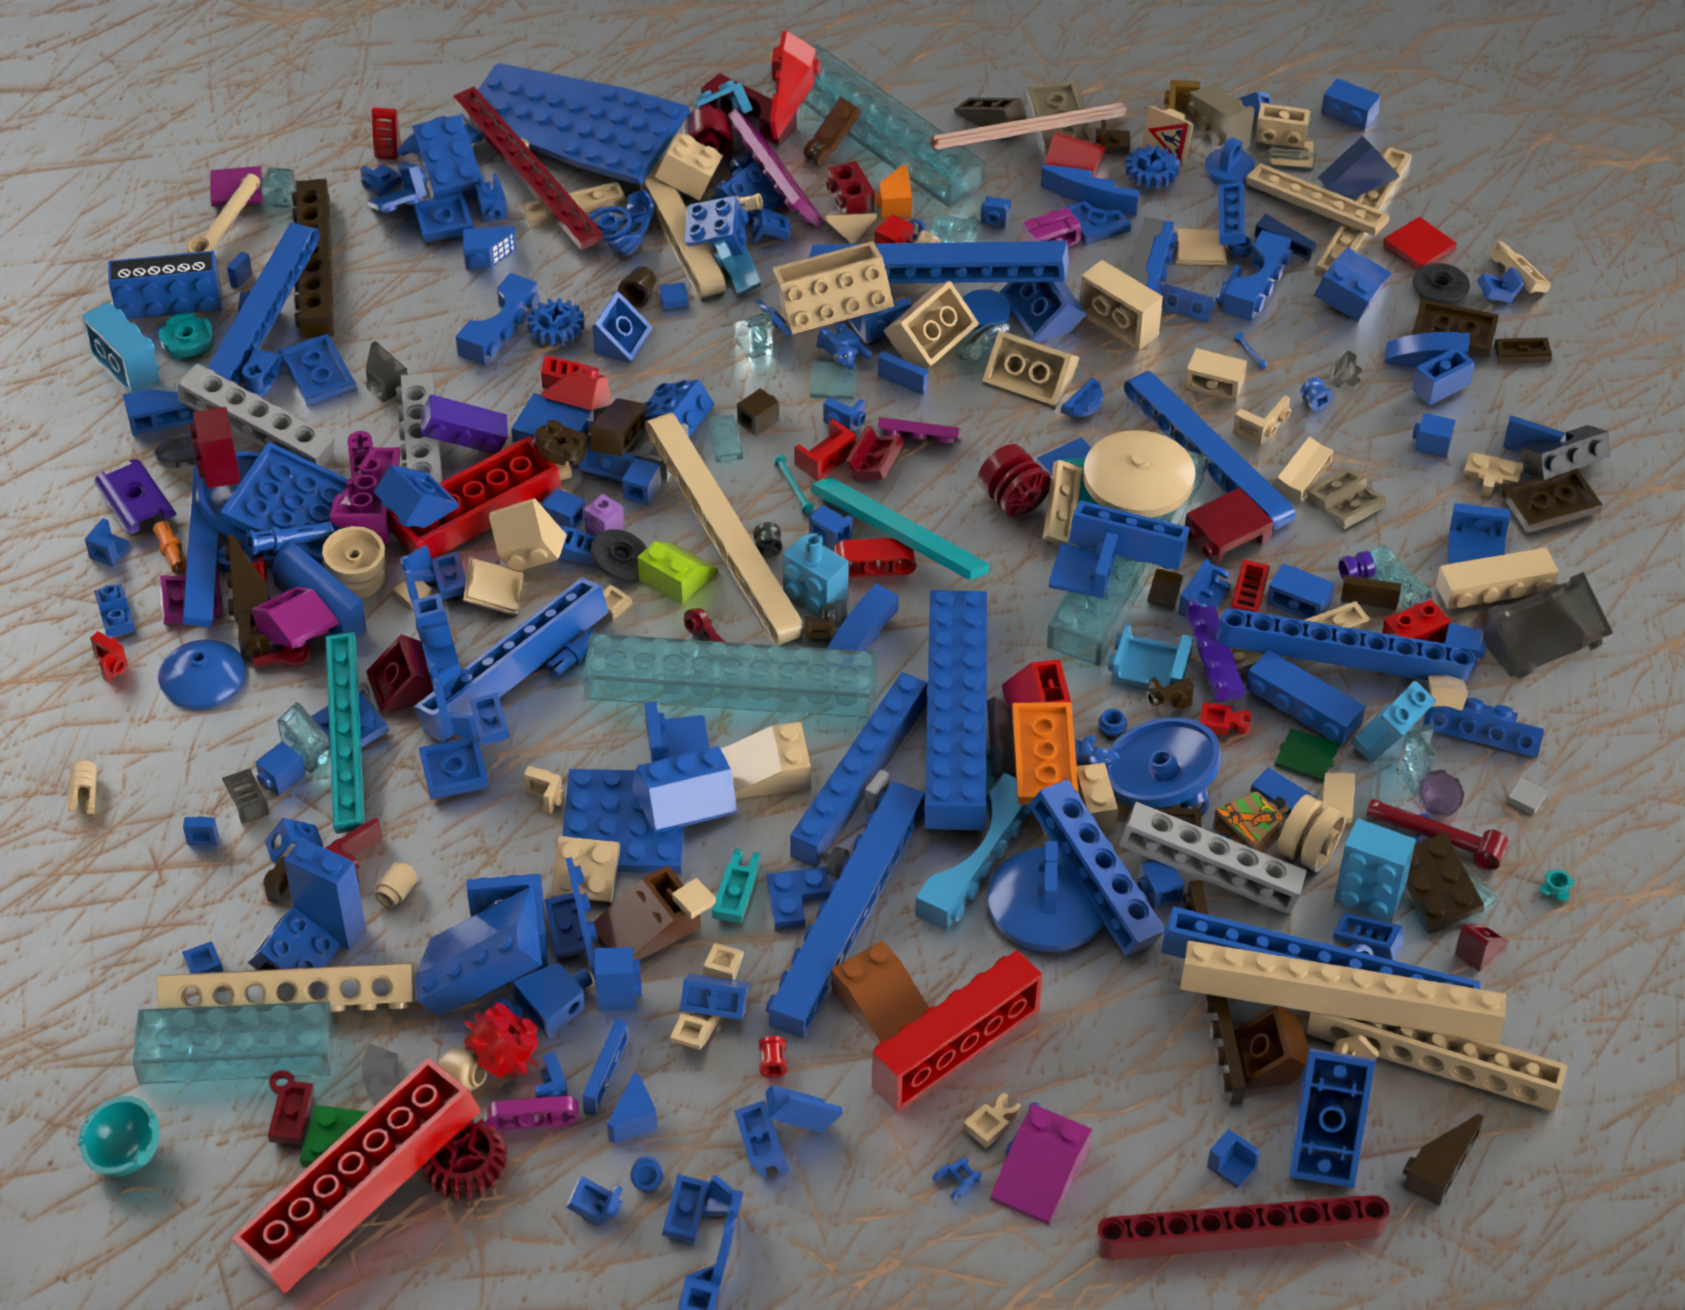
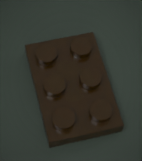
M1421 299L1412 335L1431 332L1469 333L1468 353L1489 357L1499 315Z
M1578 469L1545 480L1536 478L1503 487L1501 494L1527 533L1600 513L1603 506Z
M1446 832L1415 844L1405 890L1427 933L1484 911V903Z

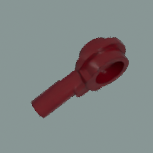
M691 608L684 613V626L690 633L696 636L703 635L721 653L727 651L729 644L716 633L715 628L712 626V620L703 609Z
M307 644L298 648L284 646L283 650L279 652L253 656L254 668L272 664H284L287 668H300L309 661L311 651Z

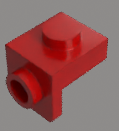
M97 631L90 637L94 655L100 660L99 665L103 679L109 682L116 675L120 674L128 663L123 646L115 638L107 637Z

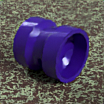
M1368 551L1358 552L1354 557L1347 555L1338 559V571L1343 582L1345 575L1366 579L1375 576V563Z

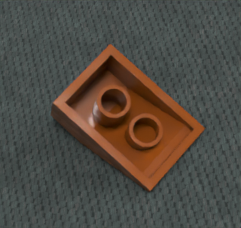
M883 940L831 969V991L876 1044L883 1040L888 1041L898 1034L905 1024H912L922 1017L929 1008L901 960Z

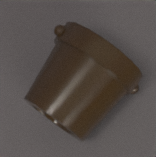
M638 266L627 277L622 279L618 286V291L634 308H642L651 298V293L656 284V276L651 269Z

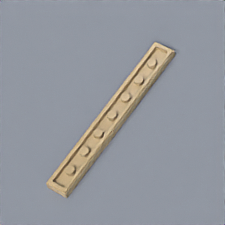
M1388 147L1383 158L1400 177L1397 180L1359 195L1356 201L1381 211L1410 163L1411 154ZM1342 223L1317 263L1314 274L1323 277L1335 259L1347 247L1357 251L1367 233Z

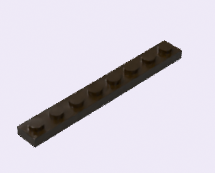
M1202 880L1189 881L1188 894H1183L1184 909L1209 915ZM1210 994L1204 995L1206 1014L1211 1013L1212 1021L1209 1023L1210 1036L1212 1040H1217L1218 1047H1215L1217 1066H1222L1223 1074L1220 1077L1222 1092L1228 1093L1230 1105L1243 1104L1246 1086L1227 997Z

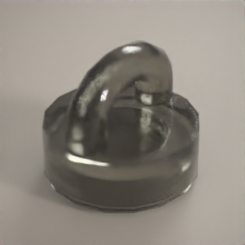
M845 600L827 603L822 609V619H828L829 611L835 609L834 627L837 629L840 628L848 616L847 601Z
M836 846L831 854L823 852L818 857L821 862L827 864L828 875L840 878L843 862L847 856L850 857L848 849Z

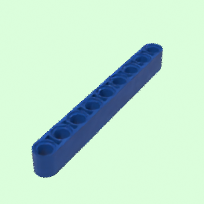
M296 223L289 224L210 362L208 369L213 370L216 374L229 381L235 382L237 385L240 384L243 378V367L250 359L254 349L260 348L313 254L319 240L318 229Z
M1146 371L1124 382V392L1127 398L1168 438L1180 444L1188 452L1192 461L1226 493L1241 488L1273 521L1272 532L1295 521L1296 513L1292 504L1151 371Z
M1239 609L1225 610L1222 613L1216 632L1217 641L1223 646L1261 653H1266L1270 650L1279 656L1428 680V675H1450L1466 682L1475 662L1473 652L1461 646Z

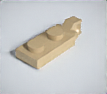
M1496 242L1489 253L1494 261L1503 263L1506 266V271L1510 267L1516 268L1524 282L1523 288L1531 293L1535 291L1547 293L1551 283L1521 254L1515 253L1504 242Z

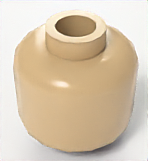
M454 1047L448 1050L438 1063L440 1067L468 1088L470 1092L481 1086L487 1076V1071L476 1063L479 1057L470 1050L466 1051V1049Z

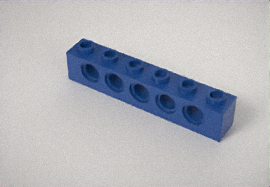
M1068 779L1040 790L1028 806L1050 840L1058 841L1060 856L1125 957L1154 945L1164 933L1165 928L1160 918L1154 913L1147 902L1144 893L1130 876L1127 867L1115 853L1111 842L1106 839L1097 825L1094 816L1090 814L1080 799L1079 793L1073 788Z

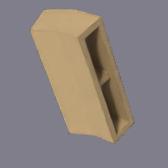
M1309 436L1272 486L1283 496L1301 503L1307 495V490L1313 487L1331 463L1333 450L1319 444Z
M1428 675V693L1436 700L1432 706H1448L1462 711L1468 695L1464 680L1450 675Z

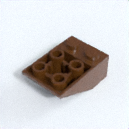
M669 865L640 879L594 921L597 937L605 948L633 947L634 960H642L701 929V913L690 919L672 900V893L684 885Z

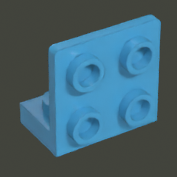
M733 80L718 86L719 92L712 94L711 90L695 96L697 102L693 103L694 108L731 92L732 97L729 98L733 110H739L741 114L753 110L741 82L735 84Z

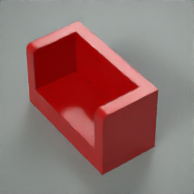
M833 419L829 422V436L809 451L800 444L794 447V465L816 481H819L846 461L856 443V434Z

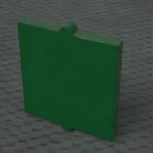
M1291 728L1285 742L1280 744V753L1275 761V767L1324 783L1325 773H1328L1330 767H1334V758L1339 749V744Z

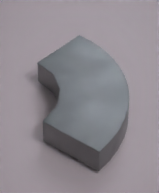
M369 1044L362 1062V1078L369 1099L375 1106L400 1083L395 1074L399 1058L396 1053Z

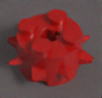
M495 1003L484 1014L475 1013L476 1024L463 1021L471 1030L464 1040L465 1049L469 1051L472 1048L473 1052L479 1057L476 1063L487 1072L503 1078L507 1073L511 1074L512 1078H515L518 1073L522 1075L528 1073L526 1063L538 1067L539 1064L531 1057L539 1045L538 1038L535 1035L538 1028L531 1020L527 1018L520 1019L511 1013L510 1009L504 1004Z

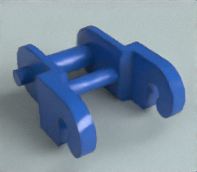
M967 1157L958 1159L952 1166L949 1163L946 1164L932 1177V1180L938 1183L940 1176L942 1179L954 1176L962 1184L952 1192L950 1199L953 1202L958 1199V1195L962 1198L968 1194L969 1187L976 1182L979 1183L982 1176L981 1171L974 1172L967 1165L969 1162ZM962 1169L969 1176L965 1180L958 1174Z

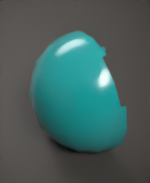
M117 1096L101 1103L87 1116L80 1128L77 1144L79 1145L83 1161L88 1165L89 1169L108 1177L127 1176L142 1169L151 1161L157 1149L160 1130L158 1118L144 1100L134 1096Z

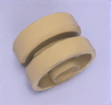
M346 527L331 534L323 544L322 556L325 569L361 599L371 596L382 588L386 582L388 572L385 560V546L381 537L373 530L365 527Z
M1305 794L1294 806L1285 822L1278 840V854L1290 860H1295L1300 856L1302 866L1314 872H1319L1330 859L1340 840L1346 823V813L1333 806L1323 810L1321 800Z

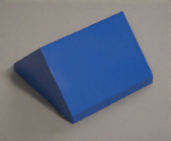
M618 290L613 293L592 325L594 353L629 363L653 327Z
M1511 415L1503 448L1522 453L1521 447L1541 440L1549 442L1566 441L1565 432Z

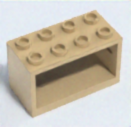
M873 241L772 268L783 314L792 334L894 307L883 257Z

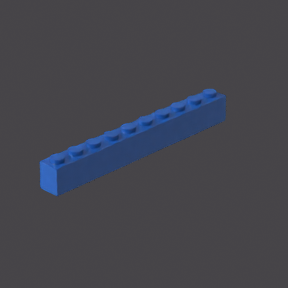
M1067 241L875 244L883 257L889 284L945 283L947 281H951V283L1066 282L1070 262ZM812 244L809 258L860 244Z
M894 781L891 782L887 791L881 792L877 802V810L875 813L871 812L865 825L866 830L863 835L859 834L857 836L852 856L845 858L839 880H833L827 902L822 901L815 924L808 926L802 948L797 947L789 972H783L777 994H772L767 1002L766 1012L769 1013L770 1027L804 1039L831 988V969L845 962L925 811V792Z
M1174 906L1165 927L1161 949L1163 954L1185 959L1187 942L1193 941L1480 989L1481 983Z

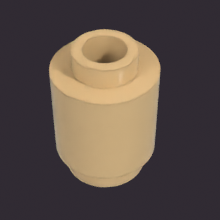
M403 862L393 863L376 885L374 896L377 901L388 908H394L396 905L401 904L417 883V876L413 867Z

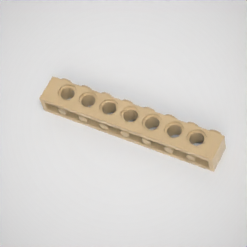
M414 962L157 976L158 1015L167 1014V1020L187 1019V1013H199V1018H216L220 1011H231V1017L250 1016V1010L262 1009L263 1015L282 1014V1008H294V1013L299 1014L312 1013L313 1007L326 1006V1012L345 1011V1005H357V1010H375L376 1004L389 1003V1009L408 1008V1002L415 1001ZM384 978L389 982L390 991L387 995L382 996L375 992L374 982L376 979ZM346 980H353L357 983L358 993L355 997H348L344 994L342 986ZM315 981H320L326 986L327 992L322 999L314 997L311 993V986ZM283 983H289L295 989V995L291 1000L283 999L279 993L280 986ZM252 984L260 986L263 990V997L259 1002L252 1001L248 996V989ZM220 986H225L231 991V999L228 1003H222L217 999L216 992ZM189 987L195 988L199 992L200 998L196 1005H191L185 1000V992Z
M1310 1012L1306 1032L1307 1035L1336 1043L1338 1039L1360 1034L1379 1052L1378 1057L1555 1112L1568 1069L1566 1064L1494 1042L1317 1012Z

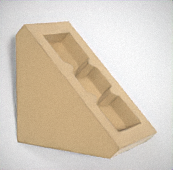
M877 213L825 216V223L849 243L854 244L877 219Z

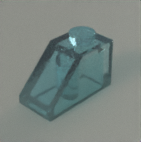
M770 311L734 322L735 342L749 361L772 353V314Z
M296 702L277 720L281 742L283 741L302 756L304 770L312 774L320 765L325 764L330 756L328 737L305 708Z

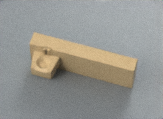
M1061 460L1053 463L1043 532L1044 540L1059 545H1071L1068 542L1073 514L1078 504L1082 467Z

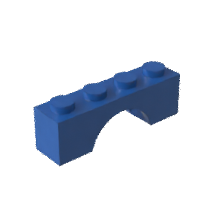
M1264 230L1261 231L1253 244L1250 264L1259 272L1248 277L1233 278L1224 293L1223 313L1248 321H1252L1257 312L1261 313L1265 297L1271 296L1275 280H1280L1284 265H1289L1293 251L1290 250V238Z
M510 272L497 287L498 304L501 311L494 317L486 320H469L455 336L458 356L484 366L492 357H495L504 342L511 338L514 330L523 324L531 308L538 306L540 295L538 294L537 282Z

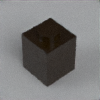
M761 388L737 403V423L754 436L759 435L779 421V401Z

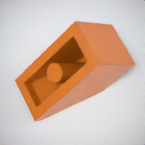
M908 164L900 166L880 182V193H875V207L880 208L881 218H888L892 214L899 218L912 217V193Z

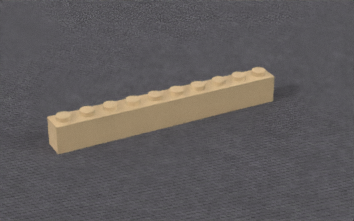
M1193 941L1187 942L1180 990L1499 1043L1506 1018L1507 994Z

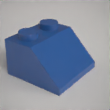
M395 465L389 466L374 491L382 500L381 504L388 510L393 511L398 516V522L406 527L417 526L425 528L456 510L460 505L429 473Z

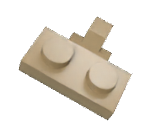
M1470 451L1463 477L1483 482L1480 496L1491 499L1495 485L1507 487L1519 483L1523 463Z

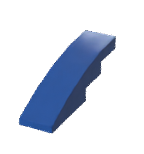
M1042 164L1041 187L1079 203L1087 201L1095 208L1109 211L1120 209L1123 214L1137 216L1140 190L1115 187L1116 180L1092 177V170Z

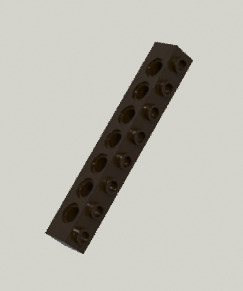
M327 178L296 181V191L292 192L293 207H297L292 208L293 222L316 228L319 231L318 244L294 286L295 292L299 293L294 295L295 308L299 310V312L295 313L296 328H301L303 339L316 338L325 334L334 336L330 197Z

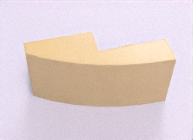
M1325 773L1323 810L1333 806L1345 812L1347 816L1346 823H1352L1355 774Z

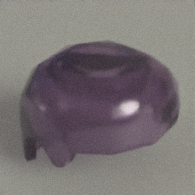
M1442 769L1429 772L1421 780L1418 791L1419 802L1427 813L1439 818L1453 816L1462 807L1465 795L1460 780Z

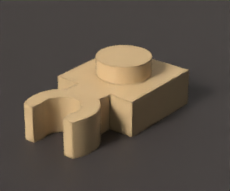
M1003 1093L997 1098L994 1108L985 1103L964 1121L963 1129L987 1149L1009 1130V1121L1007 1120H1014L1018 1117L1021 1105L1017 1103L1012 1108L1004 1107L1008 1103V1094Z

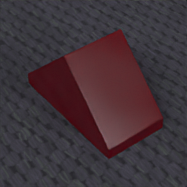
M1464 924L1460 930L1455 955L1480 972L1506 947L1509 941L1485 924Z

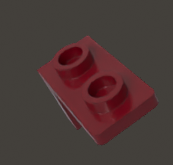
M374 818L367 823H363L354 831L334 840L326 847L327 850L354 862L358 883L357 869L360 866L355 856L382 840L380 822L377 818Z

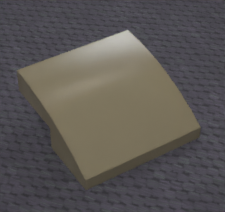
M1350 468L1307 490V495L1311 501L1328 518L1344 529L1387 506L1386 497L1367 487V478Z

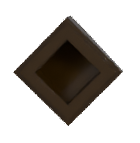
M1156 569L1147 601L1175 608L1182 590L1183 575L1163 569Z

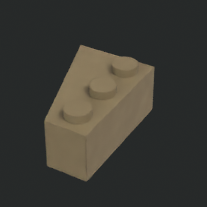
M1216 84L1189 92V100L1186 106L1187 113L1197 122L1201 131L1207 134L1215 147H1218V149L1223 148L1230 137L1241 140L1243 142V149L1250 147L1254 107H1245L1242 100L1239 98L1232 99L1229 92Z

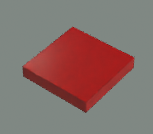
M1421 217L1416 218L1388 235L1383 241L1385 247L1417 270L1425 265L1433 264L1456 249L1457 244Z

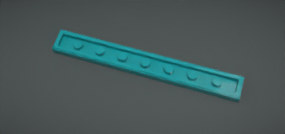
M829 477L812 483L811 492L967 580H972L989 573V563L842 482Z
M354 632L325 636L332 812L335 834L354 831L358 826L365 823L357 643Z

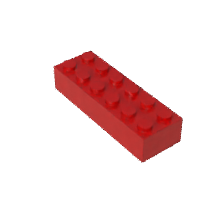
M528 436L439 483L460 504L456 510L425 528L417 526L406 527L398 522V516L393 511L387 510L391 531L410 554L421 546L427 545L430 557H439L491 529L490 512L533 498L540 503L547 496H550L556 488L562 490L559 468L536 453L538 448L535 445L532 446V439Z
M1018 950L1009 956H1003L998 959L992 968L984 973L981 972L975 975L965 987L960 990H954L945 1001L937 1006L928 1008L918 1020L912 1024H905L898 1034L888 1041L883 1040L877 1044L872 1051V1088L896 1112L1036 1013L1040 1009L1042 973Z

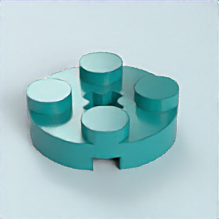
M183 313L175 315L166 321V326L163 330L162 328L159 330V338L164 351L169 353L172 359L181 360L184 357L209 352L212 348L213 331L211 323L205 317L202 320L196 318L195 314Z

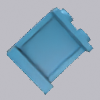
M1125 624L1123 634L1118 633L1114 650H1118L1117 654H1111L1108 671H1112L1111 683L1148 691L1149 679L1153 677L1157 678L1163 688L1184 680L1191 658L1194 637L1182 635L1180 644L1175 645L1131 635V625Z
M1414 681L1391 705L1388 703L1350 743L1372 763L1403 737L1436 700L1417 681Z

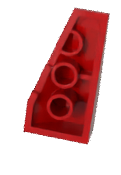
M782 31L778 49V59H781L780 71H776L775 74L776 93H773L770 115L773 139L780 137L814 86L816 74H820L821 61L816 58L815 49L788 31Z

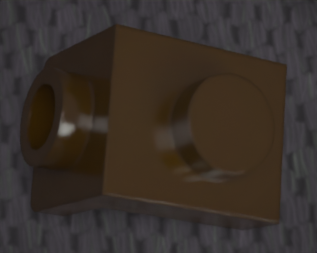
M1156 677L1150 678L1148 691L1146 692L1147 700L1152 707H1156L1161 716L1176 710H1183L1192 704L1194 684L1189 678H1186L1163 688Z
M285 856L281 857L273 870L267 872L263 881L267 901L277 905L290 889L284 864Z

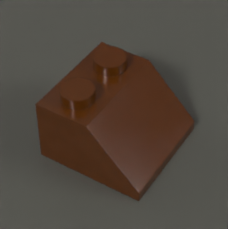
M1274 1005L1234 1030L1246 1086L1245 1089L1286 1085L1301 1078L1309 1047L1300 1016L1281 1006Z

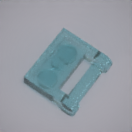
M936 214L929 232L937 236L941 243L955 242L958 231H963L961 242H971L974 233L979 229L980 221L973 216L963 219Z

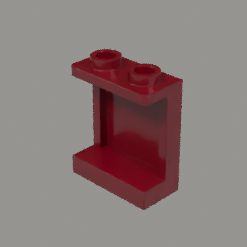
M1237 488L1186 513L1185 526L1190 527L1188 540L1193 541L1202 551L1203 555L1218 566L1222 564L1225 552L1253 538L1261 545L1271 541L1273 521L1241 488Z

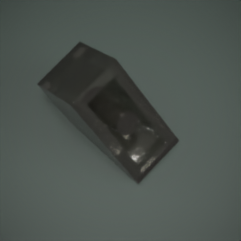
M377 341L371 343L365 368L367 377L365 384L371 395H376L380 400L386 402L397 395L396 387L401 386L400 375H408V371L404 365Z

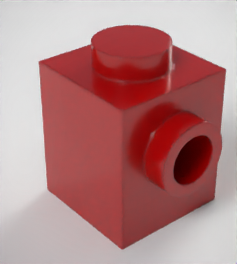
M892 214L874 231V244L913 243V224Z

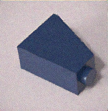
M1362 135L1317 178L1324 184L1321 188L1352 199L1397 180L1400 175Z

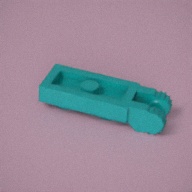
M735 849L731 862L727 864L716 896V904L712 908V918L742 924L757 879L761 853L754 852L749 866L746 867L740 865L743 861V850Z

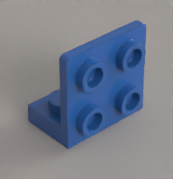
M1106 533L1104 544L1098 543L1097 550L1060 544L1048 587L1104 599L1116 559L1118 534Z
M656 701L645 703L651 762L709 749L705 717L703 715L665 719L664 712L658 713Z
M293 906L278 920L247 963L256 970L265 963L272 964L277 969L326 967L341 946V943Z

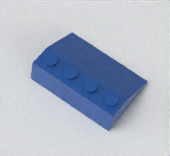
M528 887L430 938L415 974L417 1001L441 1017L542 966L534 889Z

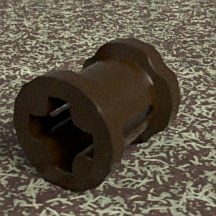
M805 616V642H809L810 639H828L831 642L834 637V616H829L828 619H811L810 616Z

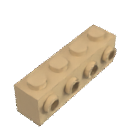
M1546 547L1441 565L1436 586L1447 609L1463 608L1475 604L1491 603L1498 600L1554 591L1559 571Z

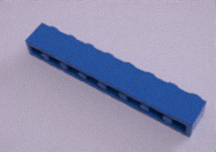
M581 577L461 670L462 673L443 687L449 713L473 715L469 700L497 692L500 698L552 656L556 655L563 649V646L575 640L609 613L601 586ZM433 691L414 707L423 732L443 743L451 736L446 737Z
M904 672L900 673L790 834L791 858L818 868L865 798L866 787L880 769L883 770L926 707L928 682Z

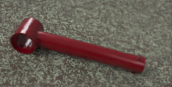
M1371 799L1366 816L1372 817L1374 820L1378 819L1429 838L1446 832L1452 845L1474 853L1475 863L1483 869H1498L1508 848L1509 839L1500 831L1487 830L1480 837L1398 807H1393L1380 802L1381 800Z

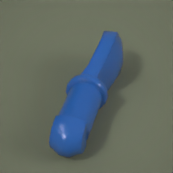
M1236 264L1228 279L1222 282V287L1215 299L1217 304H1223L1224 293L1233 278L1241 277L1242 268L1240 265Z

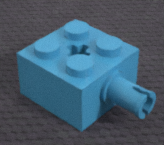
M817 533L803 535L783 553V591L789 598L807 606L812 612L828 618L848 600V560L822 546L823 538L821 535L818 537Z

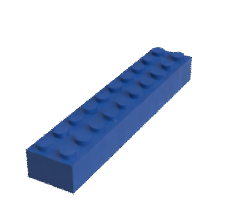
M930 590L925 829L985 830L987 591Z

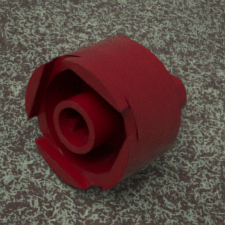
M704 104L687 116L681 125L683 135H689L696 142L714 148L719 154L723 155L720 163L732 154L734 148L731 120L725 112L713 108L709 104Z

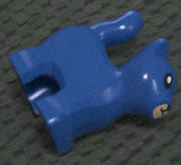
M837 323L833 327L837 334L831 332L827 327L820 329L816 347L826 350L833 356L837 365L853 370V362L858 353L866 359L872 357V352L860 341V337L855 332L849 330L844 323Z

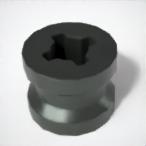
M764 522L755 527L753 530L754 540L756 541L755 545L762 557L778 555L783 549L782 540L780 539V527L771 522Z

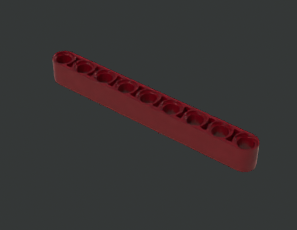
M1364 1195L1110 1216L1102 1219L1097 1226L1095 1249L1101 1257L1115 1260L1375 1238L1381 1236L1386 1229L1390 1206L1388 1201L1381 1196ZM1369 1215H1374L1378 1218H1372ZM1336 1217L1343 1218L1345 1221L1338 1220ZM1303 1220H1309L1313 1223H1306ZM1270 1223H1277V1224H1279L1280 1226H1274V1225H1271ZM1237 1226H1245L1247 1229H1241ZM1206 1228H1210V1229H1213V1230H1215V1231H1214V1232H1210V1231H1207V1230H1205V1229H1206ZM1172 1231H1179L1182 1234H1174ZM1138 1234H1147L1149 1237H1142ZM1110 1236V1237H1114V1238H1116V1239H1115V1240H1109V1239H1107V1238H1105V1237Z

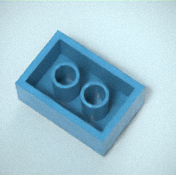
M107 302L81 315L90 354L128 393L147 390L160 383L158 375L160 367L153 353L156 350L154 343L149 337L145 338L141 334L135 323H130L126 319L121 309H116L110 302Z
M1357 818L1345 843L1334 901L1340 902L1347 907H1354L1370 913L1377 918L1392 921L1404 896L1416 839Z

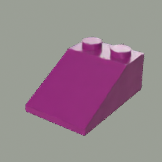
M1032 1104L1017 1132L990 1195V1200L1050 1225L1090 1151L1092 1129Z

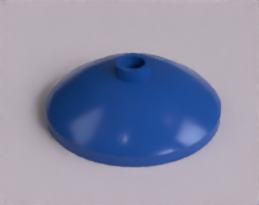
M196 640L177 647L165 657L158 671V682L162 693L172 703L184 708L204 709L217 706L233 697L244 683L246 668L241 654L231 645L218 640Z

